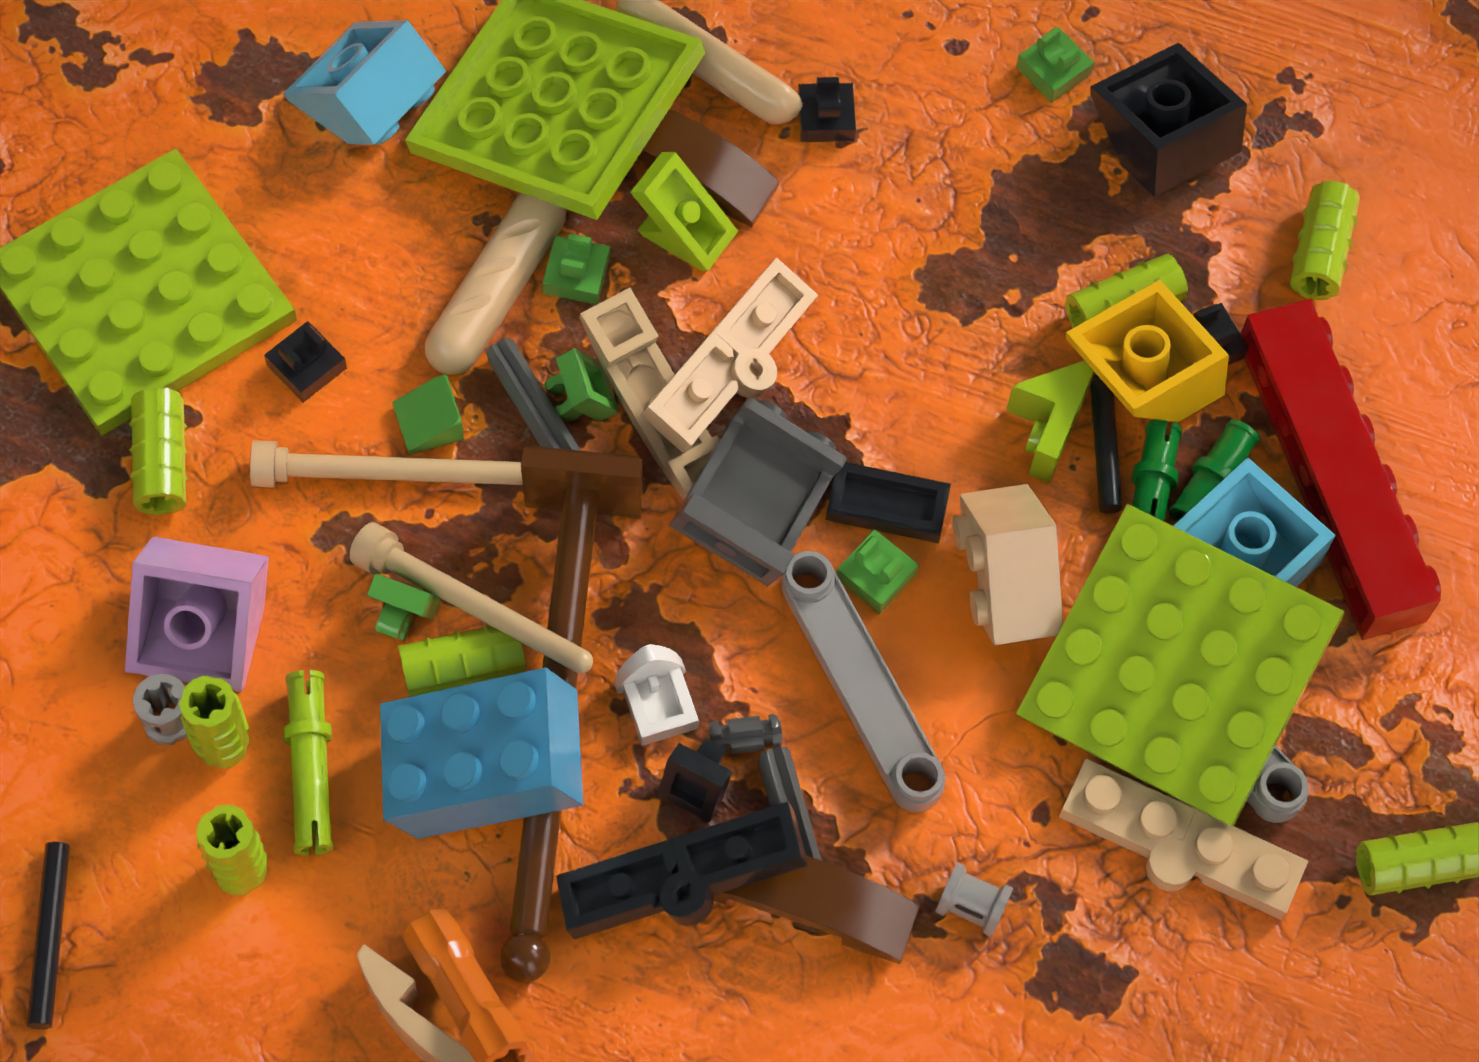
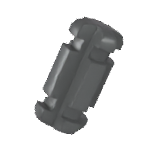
M769 714L768 720L761 721L760 716L727 719V725H720L718 721H713L709 724V740L726 749H730L731 754L764 751V745L770 744L773 748L782 746L781 722L778 716L774 714Z

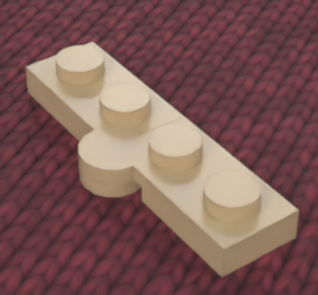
M776 257L640 415L684 453L698 439L735 393L742 397L755 398L762 395L774 384L777 378V367L769 353L816 299L818 294Z
M1085 759L1059 815V818L1146 857L1145 867L1147 876L1152 884L1161 890L1169 892L1179 891L1188 885L1193 876H1197L1202 884L1280 920L1287 914L1308 864V860L1234 826L1231 828L1191 806L1088 759Z

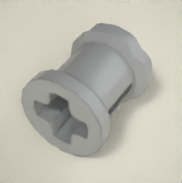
M160 673L147 677L140 682L133 697L135 712L141 719L147 736L150 740L161 745H173L177 741L187 738L180 719L182 713L179 708V702L185 686L180 679L170 674ZM169 704H174L175 709L168 708ZM158 710L162 712L160 716H155L154 711Z
M957 862L935 912L942 916L948 912L983 927V934L992 937L1013 888L1006 884L999 888L966 873L965 865Z

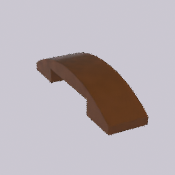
M671 109L668 110L637 158L652 165L661 152H676L725 215L751 228L779 186L778 179L741 149L703 125Z
M689 827L687 833H691L702 828ZM807 855L805 856L808 866L714 895L715 902L726 905L728 899L836 935L842 938V945L897 964H901L920 909V904L883 885Z

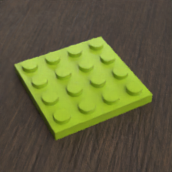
M501 0L406 137V144L411 154L597 220L705 55L702 39L583 0Z
M176 148L0 247L1 293L101 436L132 418L131 398L138 391L153 388H168L179 391L297 321L293 306Z
M1127 504L1016 714L1024 720L1233 828L1344 616V610Z

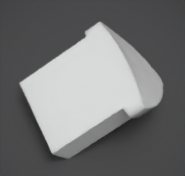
M650 644L643 646L628 658L618 670L613 681L617 693H624L642 746L696 730L699 727V719L683 677L686 670L681 657L669 648Z

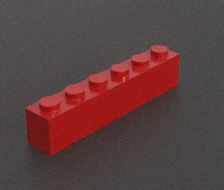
M1311 299L1247 315L1240 333L1249 347L1244 357L1307 510L1336 535L1326 556L1361 640L1426 623L1441 601L1440 581L1434 568L1430 565L1426 566L1418 548L1419 535L1414 520L1410 515H1404L1398 502L1394 473L1389 465L1382 464L1376 451L1373 425L1366 414H1361L1353 397L1354 384L1351 374L1345 365H1339L1333 351V336L1328 321L1324 317L1318 316Z

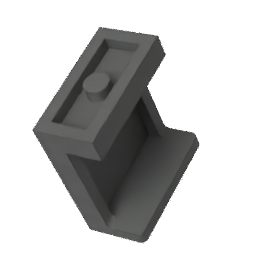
M748 398L733 414L669 526L768 587L785 573L795 555L791 552L830 481L843 468L847 458L836 451V445L828 437L815 431L806 432L788 421L786 413L775 404L764 400L756 401Z

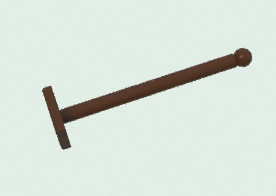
M527 445L523 447L521 459L525 507L562 511L547 629L581 647L597 514L641 518L643 501L642 458L639 456ZM544 655L542 668L546 667L576 689L578 673ZM562 810L525 817L523 820L510 932L513 936L505 942L500 956L504 972L511 979L522 983L539 979L547 971L550 963V951L543 938L547 936Z

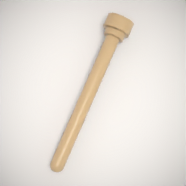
M253 440L251 448V487L276 488L277 482H288V477L523 485L521 462L289 453L288 447H278L277 441Z
M371 522L365 525L354 538L350 549V560L354 565L373 575L375 573L389 574L394 572L576 673H586L591 669L593 657L587 650L404 552L403 544L398 542V536L389 529L376 522Z

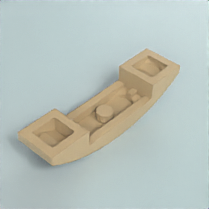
M628 288L580 313L579 317L597 358L631 422L663 473L684 500L719 438L717 435L711 437L708 430L705 429L692 446L683 453L640 415L675 374L656 344L659 337L633 291L631 288Z
M364 944L356 955L368 990L389 1025L403 1042L425 1062H475L466 1047L410 1008L418 998L415 980Z

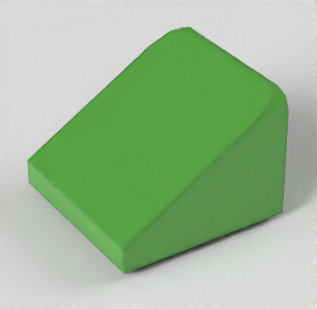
M446 374L431 379L392 402L408 455L464 440L461 417Z

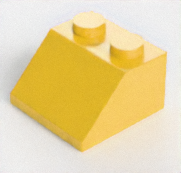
M1160 279L1066 332V340L1134 417L1179 422L1225 395L1229 355Z

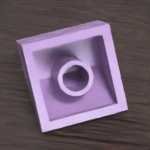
M152 537L133 561L125 672L146 676L160 673L170 674L180 679L181 682L187 683L201 676L222 678L232 687L233 691L242 692L245 687L264 613L269 556Z

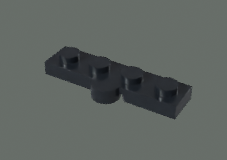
M787 801L556 875L566 930L575 940L666 911L677 924L684 926L696 925L704 921L711 913L714 906V895L808 866L795 811Z

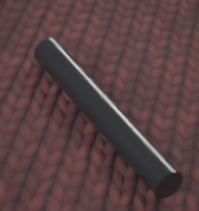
M1094 372L1090 388L1099 511L1105 514H1113L1122 510L1114 393Z
M48 842L45 844L27 1017V1027L33 1029H50L53 1025L70 845L63 842Z

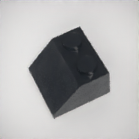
M1179 42L1091 86L1090 95L1121 166L1154 197L1242 152L1247 103Z

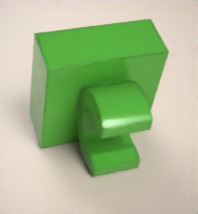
M1055 27L1018 55L1016 67L1052 103L1092 74L1094 62L1059 27Z
M570 233L568 238L555 235L543 280V294L597 305L610 259V246L592 243V238Z
M576 348L556 358L560 374L551 376L544 383L547 391L557 396L564 392L567 393L566 401L562 405L555 407L562 420L574 421L582 414H585L602 422L619 413L610 382L599 360Z
M874 529L837 568L836 574L844 586L881 614L917 575L919 564Z
M375 573L367 596L386 603L378 618L375 631L401 640H405L414 614L434 619L441 598L377 573Z

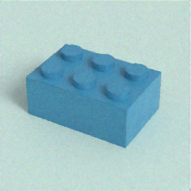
M546 667L380 703L383 820L411 836L421 839L583 806L577 689Z

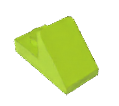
M661 152L630 192L648 214V217L638 229L639 233L700 271H709L738 232L737 228L676 152Z
M1085 360L1022 381L1012 387L1006 408L1007 411L1035 422L1025 451L1034 454L1028 474L1032 477L1048 483L1052 479L1094 374L1093 369Z

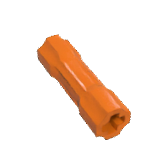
M444 908L430 909L420 918L409 922L404 932L403 940L421 971L432 982L461 1032V1039L475 1062H531L535 1053L515 1018L502 1004L476 961L472 947L449 911Z

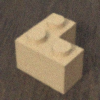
M1028 484L960 494L961 515L953 516V533L958 550L966 551L970 570L972 572L977 571L978 590L970 591V608L975 626L982 625L994 645L1057 636L1063 625L1056 523Z

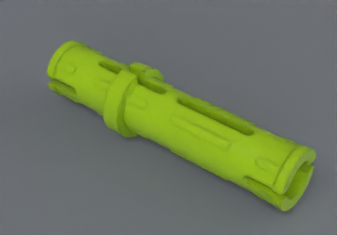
M304 670L291 672L285 677L288 690L289 724L284 727V742L290 745L295 837L293 848L294 853L309 856V847L313 845V831L315 855H322L334 850L331 838L326 743L330 742L332 738L331 724L325 722L324 673L316 670L309 671V680L306 681L307 694H305Z

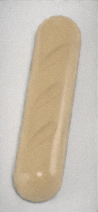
M617 0V12L702 39L705 55L693 74L762 120L771 124H784L793 120L799 114L803 104L802 100L789 85L661 1Z
M523 193L517 196L428 333L425 341V356L433 368L441 373L454 375L469 370L477 362L551 246L555 235L557 236L563 227L566 219V209Z

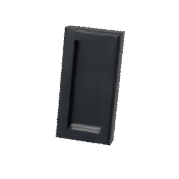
M845 462L843 468L834 476L826 520L939 543L951 484Z

